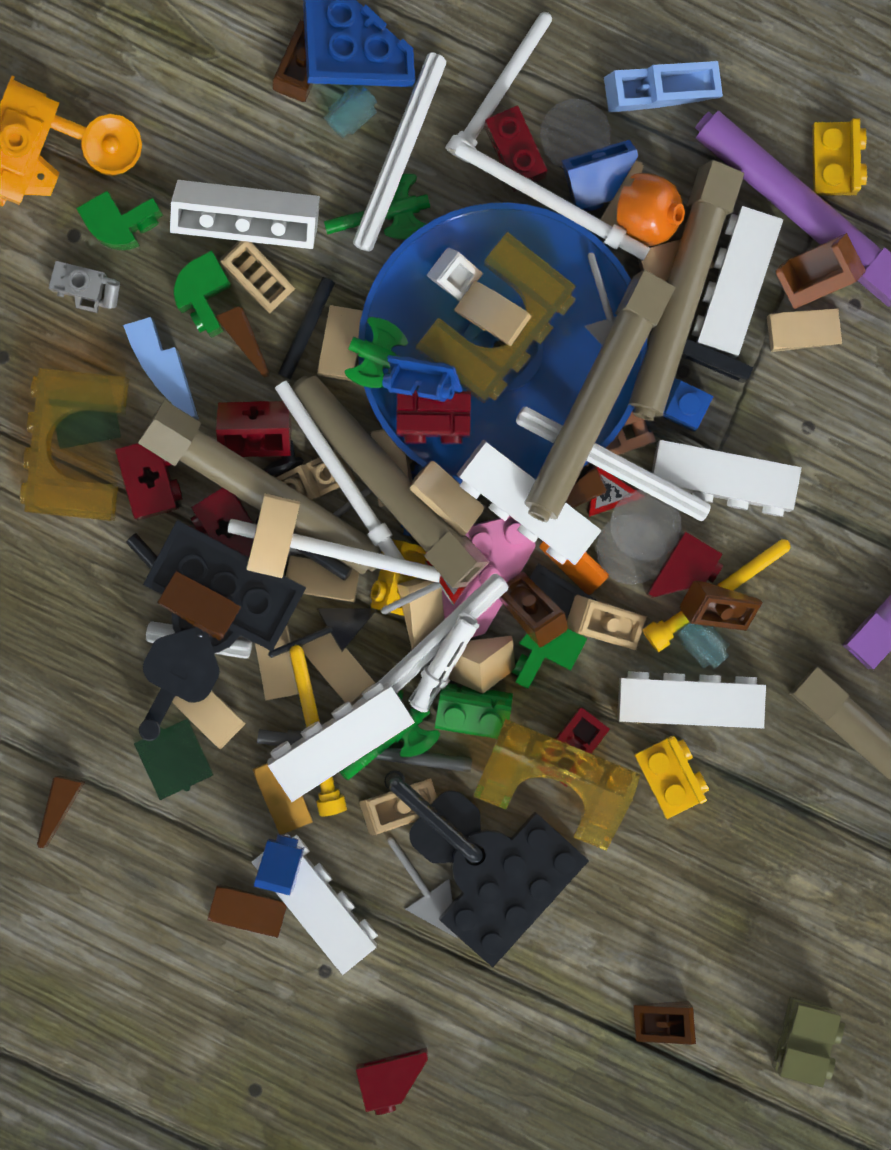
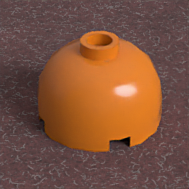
M649 173L632 175L630 178L635 180L631 186H624L620 193L617 205L618 226L624 227L627 230L626 235L646 246H654L668 241L677 231L685 215L679 191L674 184L664 177Z

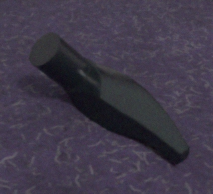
M291 440V456H281V459L271 462L262 470L273 477H277L302 465L304 460L301 457L295 456L293 440Z

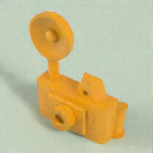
M11 76L0 103V206H3L6 200L20 205L24 195L51 196L60 172L40 156L50 128L81 140L84 159L91 168L101 174L111 176L123 174L134 167L141 155L142 141L140 132L131 121L120 115L107 114L97 117L87 127L56 115L59 102L47 98L46 93L15 81V76ZM38 174H43V175H44V179H43V180H39V179L37 178V175H38Z

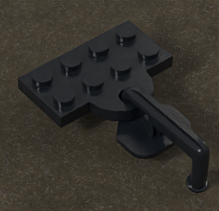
M178 519L143 585L163 594L177 571L241 606L220 641L211 635L209 637V634L198 627H192L193 624L172 612V625L175 633L156 639L143 663V672L147 680L161 688L144 721L139 726V734L146 741H153L160 735V724L175 696L187 702L196 703L204 700L210 694L220 674L215 653H219L232 646L240 635L273 652L306 589L302 584L284 575L282 578L247 570L248 556Z
M397 770L390 771L385 776V786L419 816L409 831V839L412 846L431 863H451L454 881L462 890L461 894L442 913L439 920L493 968L589 860L536 812L526 820L511 838L500 831L481 830L479 809L462 793L454 790L445 791L430 804L405 782L403 773Z

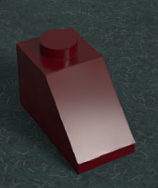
M684 532L646 595L654 598L687 590L691 587L693 581L706 582L708 580L713 583L723 568V564L718 562L723 554L691 534Z
M427 1047L357 1064L356 1073L366 1112L374 1110L375 1115H383L396 1110L395 1105L403 1102L428 1061Z

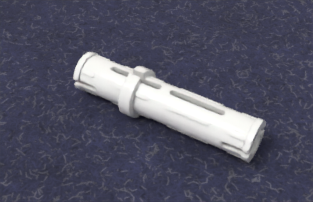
M460 613L430 665L424 667L421 672L422 678L420 683L408 699L409 704L414 709L420 712H428L439 691L446 688L450 681L448 677L450 672L458 662L471 637H473L480 626L474 617L466 613Z

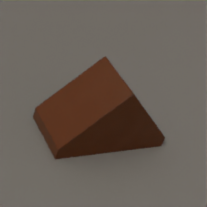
M689 1001L633 1005L636 1041L696 1044L694 1010Z

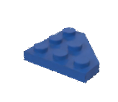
M303 0L307 83L413 87L415 83L413 48L404 39L400 41L386 28L387 24L367 5L363 7L357 0Z

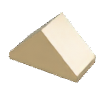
M512 636L470 640L450 672L449 679L482 694L510 674L515 667Z

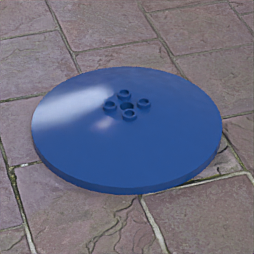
M509 202L473 205L452 211L434 219L408 237L385 262L370 288L360 320L358 338L363 341L366 339L372 342L373 332L367 323V319L369 317L381 318L397 326L408 341L405 347L395 346L391 349L396 355L403 358L412 357L416 360L432 363L442 362L454 366L463 389L462 391H471L470 438H463L462 444H441V437H426V443L423 444L404 443V436H397V393H390L388 388L364 387L376 418L396 446L422 468L430 461H435L461 484L463 480L457 473L481 441L484 440L536 479L554 443L518 425L516 419L520 410L523 407H528L563 426L602 347L584 326L607 319L588 260V254L592 252L595 255L614 317L617 316L615 312L631 282L629 275L611 250L590 231L563 215L528 204ZM447 248L458 251L483 273L477 282L507 298L532 316L511 345L513 352L509 359L503 361L496 359L492 354V347L501 340L456 313L454 309L460 301L427 277L428 272ZM647 339L595 442L605 449L621 431L635 407L628 404L638 372L648 349ZM358 356L360 365L364 361V358ZM383 367V374H384V375H385L386 373H388V374L391 373V371H392L391 368H390V369H387V368H384V367ZM586 461L583 467H585L590 462Z

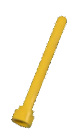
M786 539L779 540L717 584V586L734 591L786 554L791 548L790 542ZM679 611L665 622L661 620L655 623L653 621L643 628L642 632L651 646L659 653L670 645L669 641L674 638L673 633L685 626L689 621L683 612Z
M294 645L290 648L289 654L307 728L317 721L320 722L304 650L301 646ZM333 777L319 784L321 792L318 793L319 800L316 801L319 816H331L347 810L345 797L340 794L339 789H335Z

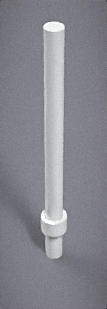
M462 141L456 149L455 155L606 239L604 243L616 250L620 247L643 261L648 254L650 248L626 235L627 230L616 224L613 227Z
M287 380L275 387V390L369 531L367 536L373 545H378L384 555L404 559L390 538L393 534L386 523L381 524Z
M230 519L228 533L254 539L257 525ZM293 533L291 548L438 583L440 581L441 574L433 566Z

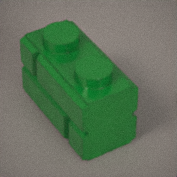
M448 683L446 688L440 691L434 729L506 740L513 693L488 689L482 694L464 685L458 687L457 684Z

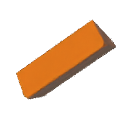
M543 541L539 546L588 595L592 594L609 577V574L587 552L583 554L576 565L569 560H566L562 565L546 552L549 548L548 544Z

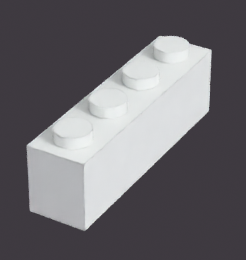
M177 180L171 201L170 233L313 249L318 227L320 196Z
M744 206L741 207L738 215L731 213L725 230V234L731 237L727 249L722 247L719 249L714 268L719 269V273L715 283L709 281L703 297V302L709 304L705 316H697L691 334L697 337L696 343L733 359L739 356L783 219Z
M484 440L481 441L457 473L463 480L459 485L462 489L476 499L480 494L485 496L492 502L488 507L504 521L511 516L521 525L517 530L533 543L540 538L548 544L549 548L546 552L562 565L566 560L576 565L602 531L567 503H565L556 520L549 519L548 522H542L528 514L529 508L524 502L536 479Z
M659 440L657 442L652 473L686 492L692 493V495L705 502L713 503L714 497L728 500L727 506L748 510V506L751 504L763 507L762 513L783 517L784 511L790 512L794 510L802 467Z
M628 671L627 678H619L617 721L764 728L766 685H757V677L735 676V683H721V676L699 675V682L685 681V674L664 673L663 680H650L649 672Z
M380 682L373 684L362 692L364 698L354 705H351L350 702L342 704L331 713L332 719L323 725L319 721L311 724L301 732L303 736L292 745L286 741L270 752L272 757L267 760L268 767L291 802L415 723L390 682L383 686Z
M295 835L293 838L298 839L297 846L305 847L295 887L290 896L277 893V895L343 975L377 947L374 938L378 934L366 919H363L361 922L358 921L351 912L355 908L354 904L343 891L337 894L328 884L332 877L320 863L315 866L306 856L310 850L299 836ZM263 853L252 861L257 870L259 869Z

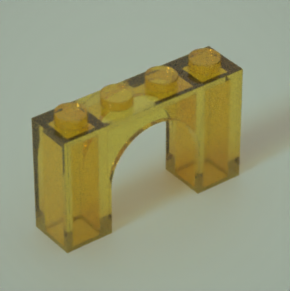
M508 232L484 260V266L519 294L524 303L525 311L529 312L532 316L511 346L506 344L497 348L477 346L438 318L416 345V350L432 363L442 362L454 366L461 386L467 391H471V394L483 404L489 398L494 401L499 398L508 386L504 379L513 369L518 373L531 357L526 351L534 341L541 344L554 328L549 324L557 313L564 316L576 301V298L572 296L576 286Z
M39 368L38 376H33L31 382V397L36 398L35 411L29 412L27 420V432L32 433L31 448H25L23 460L24 469H29L27 483H22L20 490V504L25 505L24 512L115 521L118 485L82 482L69 478L61 472L54 462L51 442L55 429L60 422L73 413L95 411L126 415L129 389L128 378Z
M505 719L483 768L473 797L506 810L517 786L521 782L536 777L560 781L575 790L584 803V808L573 837L607 851L633 800L641 774Z

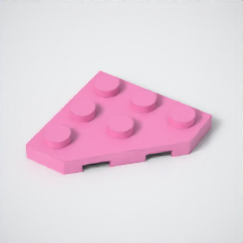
M511 516L506 521L499 517L474 524L466 534L490 563L467 585L454 606L442 590L444 619L492 574L497 573L508 582L521 573L536 544L517 530L521 524ZM499 598L476 619L478 621L477 624L480 626L473 637L486 633L503 604Z

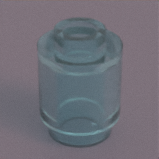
M352 86L328 108L329 113L324 116V119L343 139L348 134L353 135L377 113L374 108L377 100L364 86L360 90Z
M689 623L677 634L682 640L681 645L703 669L710 665L714 670L729 657V654L725 651L730 646L729 643L713 626Z

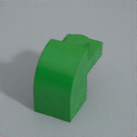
M108 191L76 208L91 234L101 244L114 250H130L140 246L133 233L138 230L140 233H145L159 224L157 219L163 216L153 198L122 215Z
M212 250L188 263L180 271L174 286V298L179 311L184 313L194 307L195 312L191 313L190 316L199 333L206 330L211 338L223 332V329L207 300L232 287Z
M567 629V631L543 647H539L526 634L519 644L531 650L529 656L521 654L512 671V673L517 675L515 683L528 689L544 658L571 671L587 638Z

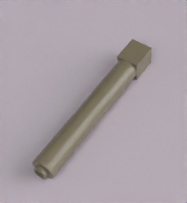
M715 160L699 166L687 206L691 207L667 281V283L676 288L658 324L652 328L647 344L648 349L628 405L635 406L633 415L641 419L653 421L655 416H663L726 215L733 212L745 174Z
M645 269L633 276L615 312L617 317L524 502L529 508L528 514L539 521L548 522L549 519H558L651 329L658 324L676 288Z
M303 376L293 384L292 389L326 441L427 552L424 555L425 558L452 588L466 587L490 561L466 535L461 536L410 490L412 481L317 376L309 378L308 376Z
M166 400L160 405L138 444L176 466L178 461L183 462L258 510H261L264 494L299 501L300 506L294 528L296 534L383 554L379 552L380 547L378 545L374 546L366 534L200 431L201 422ZM338 559L362 575L367 570L373 572L376 569L375 567Z
M812 667L789 694L817 719L829 726L891 781V733L849 697L850 695L819 667Z

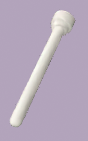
M548 12L539 14L466 129L459 131L458 135H453L445 148L456 158L469 163L455 155L456 149L461 141L476 149L475 146L478 143L476 138L485 126V119L490 118L552 22V17Z

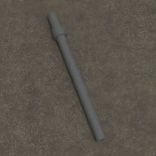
M259 729L257 743L279 746L288 741L292 745L303 737L301 735L302 731L288 729V732L285 733ZM394 747L387 748L375 758L376 760L471 772L472 758L424 752L414 757L402 758L399 755L401 748Z

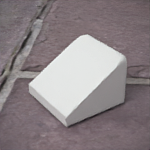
M447 248L428 272L427 277L458 301H461L473 282L478 281L483 273L458 251Z

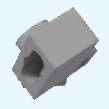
M55 261L49 289L57 292V296L64 297V295L75 297L77 309L98 313L99 306L108 309L117 307L120 282L108 278L104 272ZM104 286H105L104 298H103V300H101L102 294H103V290H104ZM83 299L95 302L94 308L83 306Z

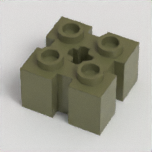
M789 997L783 1020L782 1034L778 1040L772 1067L780 1077L822 1088L824 1087L825 1079L831 1080L836 1062L835 1058L830 1057L832 1045L835 1043L840 1044L845 1023L840 1022L841 1015L835 1012L832 1007Z

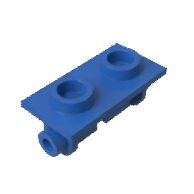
M392 355L387 357L392 371L390 374L386 373L384 375L382 384L384 388H388L390 393L412 396L417 385H419L420 387L417 391L419 397L445 402L447 399H452L455 392H462L463 390L454 366L442 362L432 363L416 360L412 357L403 358Z

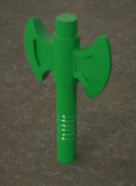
M402 174L385 217L388 221L394 219L393 223L384 230V234L390 238L406 240L418 229L426 225V223L416 219L413 214L419 213L420 210L431 208L428 195L408 196L410 188L417 181L415 174ZM365 210L325 220L324 224L327 235L359 227Z
M369 317L367 323L372 329L373 341L370 342L366 339L363 341L353 337L348 350L359 354L358 356L364 358V361L357 367L346 369L344 373L350 380L361 386L382 388L383 367L391 368L387 359L388 355L400 357L391 349L395 346L405 347L408 341L402 331L391 322L381 318Z
M403 690L397 693L401 701L404 694ZM412 708L408 710L415 722L414 724L339 771L341 775L348 781L393 743H398L400 740L404 743L399 753L402 758L418 756L428 751L439 739L440 732L438 730H424L419 728L418 725L422 723V720L430 712H420Z

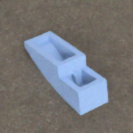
M718 61L652 65L647 69L614 70L604 77L608 113L675 106L721 98L723 96Z
M148 317L123 325L137 359L158 390L175 407L194 419H199L179 351L175 347L163 350L155 321Z

